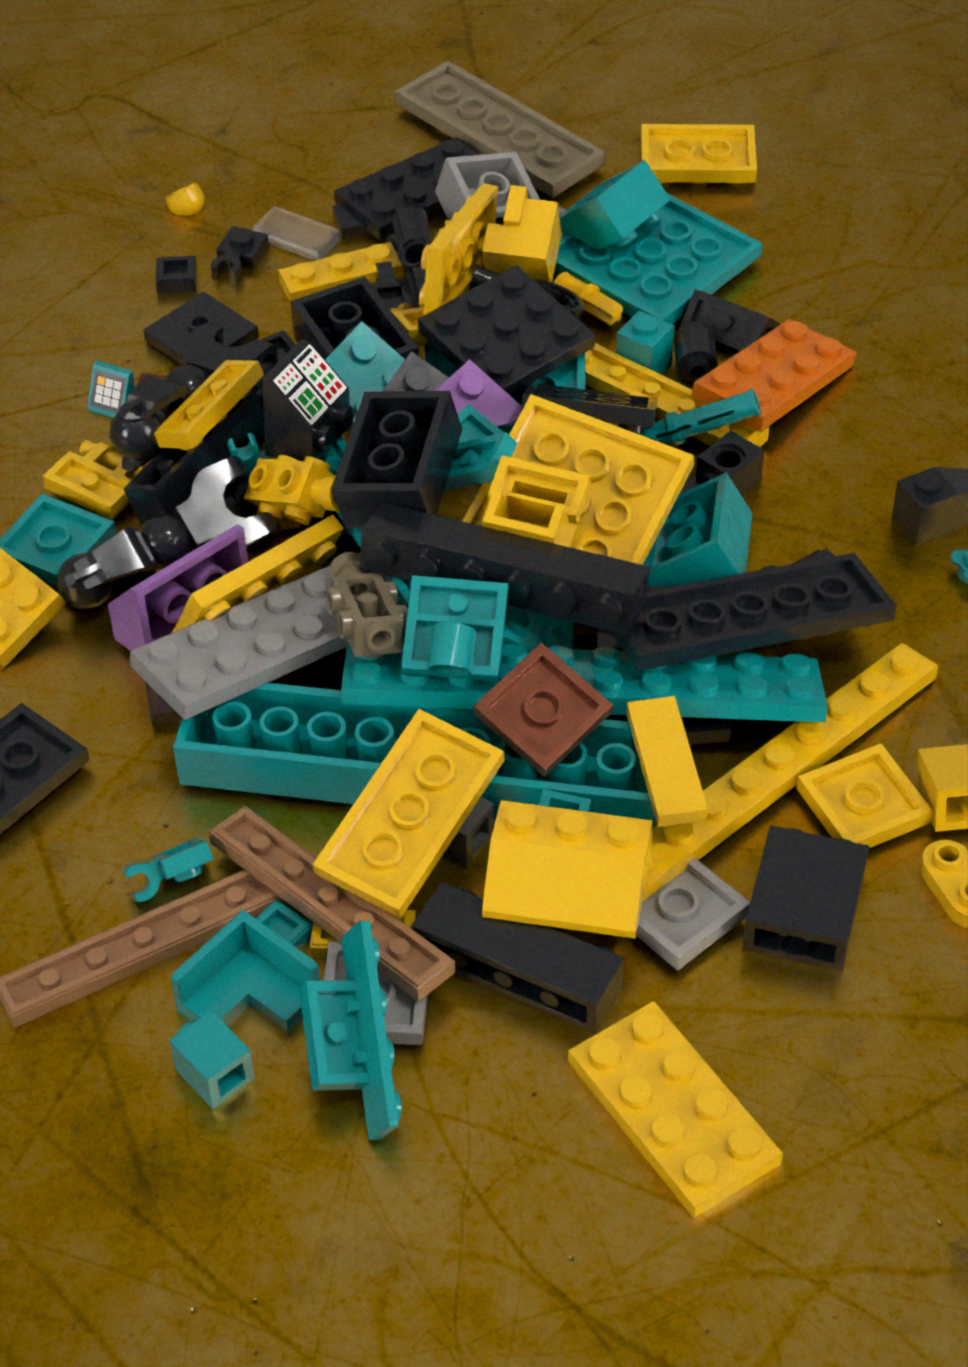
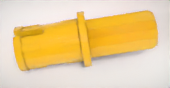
M568 272L559 274L555 279V284L571 290L584 301L583 315L590 314L607 325H612L615 322L618 323L622 319V305L602 294L597 285L593 283L587 285Z

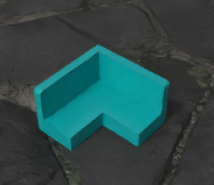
M244 910L235 916L171 975L177 1011L190 1021H197L212 1010L228 1026L251 1005L287 1033L303 1019L299 987L306 981H321L317 962Z

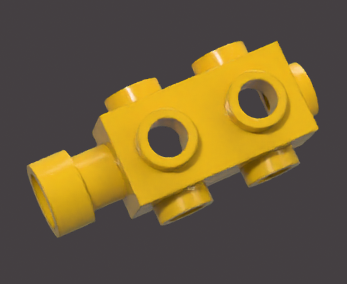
M278 455L277 459L258 458L255 468L250 473L249 485L243 498L259 507L258 514L267 512L271 513L277 522H282L285 516L297 523L309 525L312 517L323 518L326 510L340 512L332 493L336 475L329 472L331 466L328 463L313 457H305L304 461H298L286 455Z

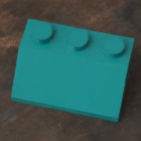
M727 472L678 495L643 564L650 567L649 587L683 585L746 573L752 512Z

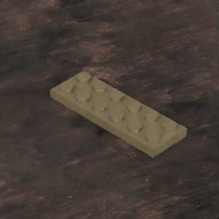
M448 60L395 91V103L452 138H459L477 153L484 155L516 152L532 185L552 198L605 165V151Z

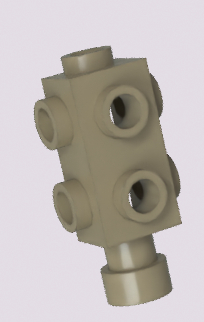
M354 552L340 554L331 563L330 575L334 586L328 587L326 594L329 614L336 615L340 638L347 639L355 657L379 658L385 654L402 653V635L406 631L408 609L406 605H397L398 595L394 581L384 582L381 574L370 573V571L360 569L359 554Z

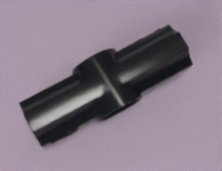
M409 206L398 211L397 217L392 223L399 246L398 260L405 269L414 306L418 308L420 307L419 295L425 283L426 270L421 268L422 253L425 246L433 242L434 237L425 210Z

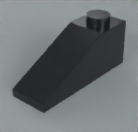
M933 467L897 481L892 520L915 546L968 526V469Z

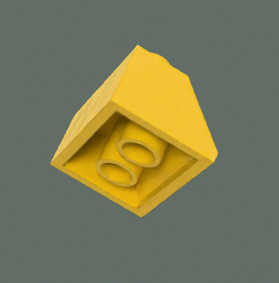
M501 800L490 841L482 917L635 939L651 863L652 820Z

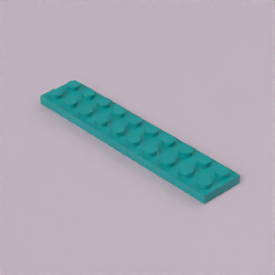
M347 641L341 686V705L473 710V706L498 681L406 674L401 669L404 643H402V653L385 654L379 658H367L364 656L355 657ZM504 644L499 681L532 651L526 650L518 644ZM561 645L548 647L613 704L610 715H627V702L675 696L681 717L826 722L827 701L817 658H808L800 654H789L784 657H763L756 653L743 652L737 655H716L699 660H690L636 671L625 652L615 648L601 647L595 650H572Z

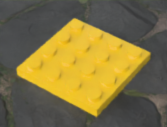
M532 394L509 434L518 443L511 456L512 458L590 475L592 485L570 548L641 565L644 564L695 464L693 454ZM492 481L482 483L462 522L483 526L482 520L489 503L487 495Z

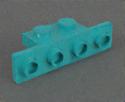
M358 921L342 937L347 980L306 981L299 987L312 1091L362 1089L369 1140H381L398 1127L402 1103L400 1095L394 1090L391 1068L394 1063V1048L391 1040L387 1039L384 1021L387 1010V998L385 991L379 986L377 972L380 958L379 944L376 938L372 936L370 921Z

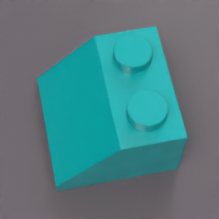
M643 160L600 183L559 216L561 231L598 250L615 243L617 248H620L638 235L634 230L639 225L641 228H645L661 216L658 210L671 199L647 162Z

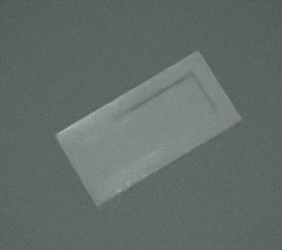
M276 206L253 226V231L268 234L269 244L312 260L322 259L340 241L338 229Z

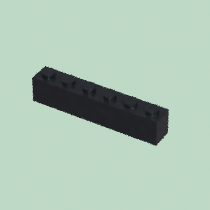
M383 502L361 529L360 569L410 582L412 575L508 583L507 606L628 636L645 608L650 572L649 566Z

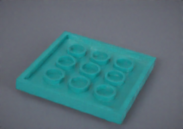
M667 193L671 200L658 210L661 216L645 228H641L640 225L634 230L638 235L620 248H617L615 243L598 250L568 234L563 235L560 241L554 274L559 275L563 272H568L587 285L592 283L597 285L602 294L620 303L623 307L622 312L631 317L638 311H641L667 323L674 324L685 315L695 289L710 295L762 256L763 243Z

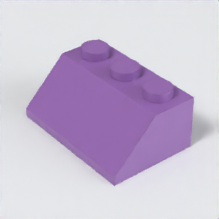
M239 524L235 525L110 602L108 609L114 639L131 651L171 634L192 593L248 562L244 528Z

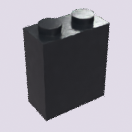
M770 825L746 916L742 949L843 971L864 881L869 846L854 843L847 839H834L806 833L799 829H786Z

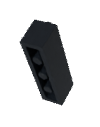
M251 391L248 396L240 399L228 412V416L220 423H217L204 436V440L199 446L190 450L164 448L123 488L141 526L152 516L165 513L173 515L175 507L188 500L192 484L199 471L231 457L227 446L229 439L232 438L236 448H242L250 441L247 433H253L259 450H261V446L265 443L264 410L256 391Z
M440 881L411 925V929L455 961V974L594 1034L597 1033L623 988V957L616 955L605 946L592 945L570 936L561 928L482 917L483 899L468 889H457Z

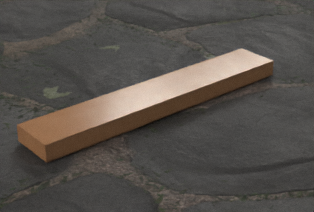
M244 806L209 831L210 844L340 943H342L343 935L358 921H370L372 936L378 941L380 949L377 971L419 1002L455 973V961L394 915L315 874L312 864L316 858L247 806Z
M242 870L1 976L0 1003L13 1028H16L208 942L242 910L256 918L275 900H279L286 906L290 904L246 870Z

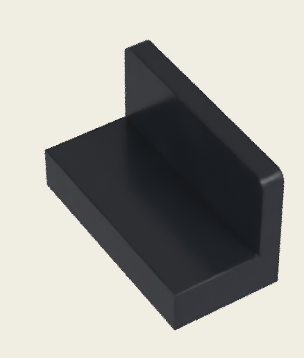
M695 289L680 327L689 322L703 323L711 330L716 342L741 351L764 336L768 328L774 329L780 323L768 316Z

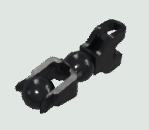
M207 323L202 324L185 337L187 354L181 359V366L171 369L164 379L146 375L129 393L126 403L118 409L117 414L110 422L109 438L115 451L123 456L122 469L136 471L164 449L159 447L154 432L225 360L259 361L265 376L278 363L276 345L255 339L243 346H225L223 339L224 329ZM263 377L251 388V391L257 392L263 387Z
M232 456L199 471L192 484L188 500L176 506L173 515L165 513L152 516L142 524L139 530L136 527L133 529L132 527H127L90 553L73 555L62 563L57 572L56 585L59 594L66 601V605L83 610L99 607L110 596L128 591L156 574L157 569H164L237 524L244 528L247 554L273 540L280 530V525L271 513L263 512L259 515L244 518L234 515L225 505L223 497L232 489L238 487L244 479L246 467L241 458Z

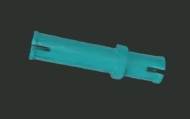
M750 389L747 392L712 402L678 414L676 411L667 413L666 419L654 422L653 428L645 427L644 434L639 435L666 445L674 442L678 446L686 443V438L761 415L760 402L755 390Z

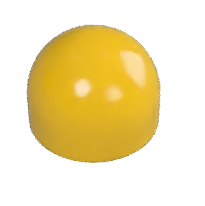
M192 182L167 196L164 202L174 214L191 215L199 212L204 207L205 199L198 183Z

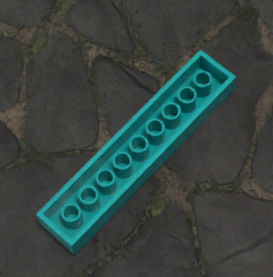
M264 683L255 689L189 719L184 720L182 718L173 746L179 784L354 804L417 710L421 709L504 751L505 761L481 796L494 803V820H496L501 800L539 805L542 789L591 799L589 812L652 820V828L657 825L630 725L627 721L605 719L548 775L543 777L478 719L471 709L341 705L340 690Z

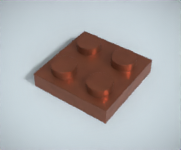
M541 642L473 706V714L545 777L612 713L613 704Z

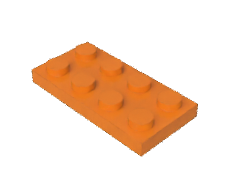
M788 319L695 381L692 397L710 404L754 389L760 402L762 414L741 420V422L761 432L853 367L857 352L842 345L836 339L827 338L809 329L801 322Z

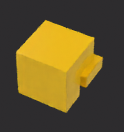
M510 185L503 219L504 225L488 223L482 248L485 268L502 273L512 266L518 265L532 279L552 282L562 236L558 202L528 199L527 187Z
M502 455L487 495L489 503L482 520L483 526L570 547L592 485L590 475Z

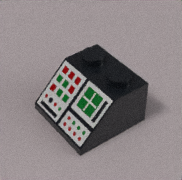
M301 340L263 377L265 455L278 458V455H286L298 461H304L305 457L320 459L326 452L331 450L337 439L350 429L354 410L350 406L349 387L310 341Z

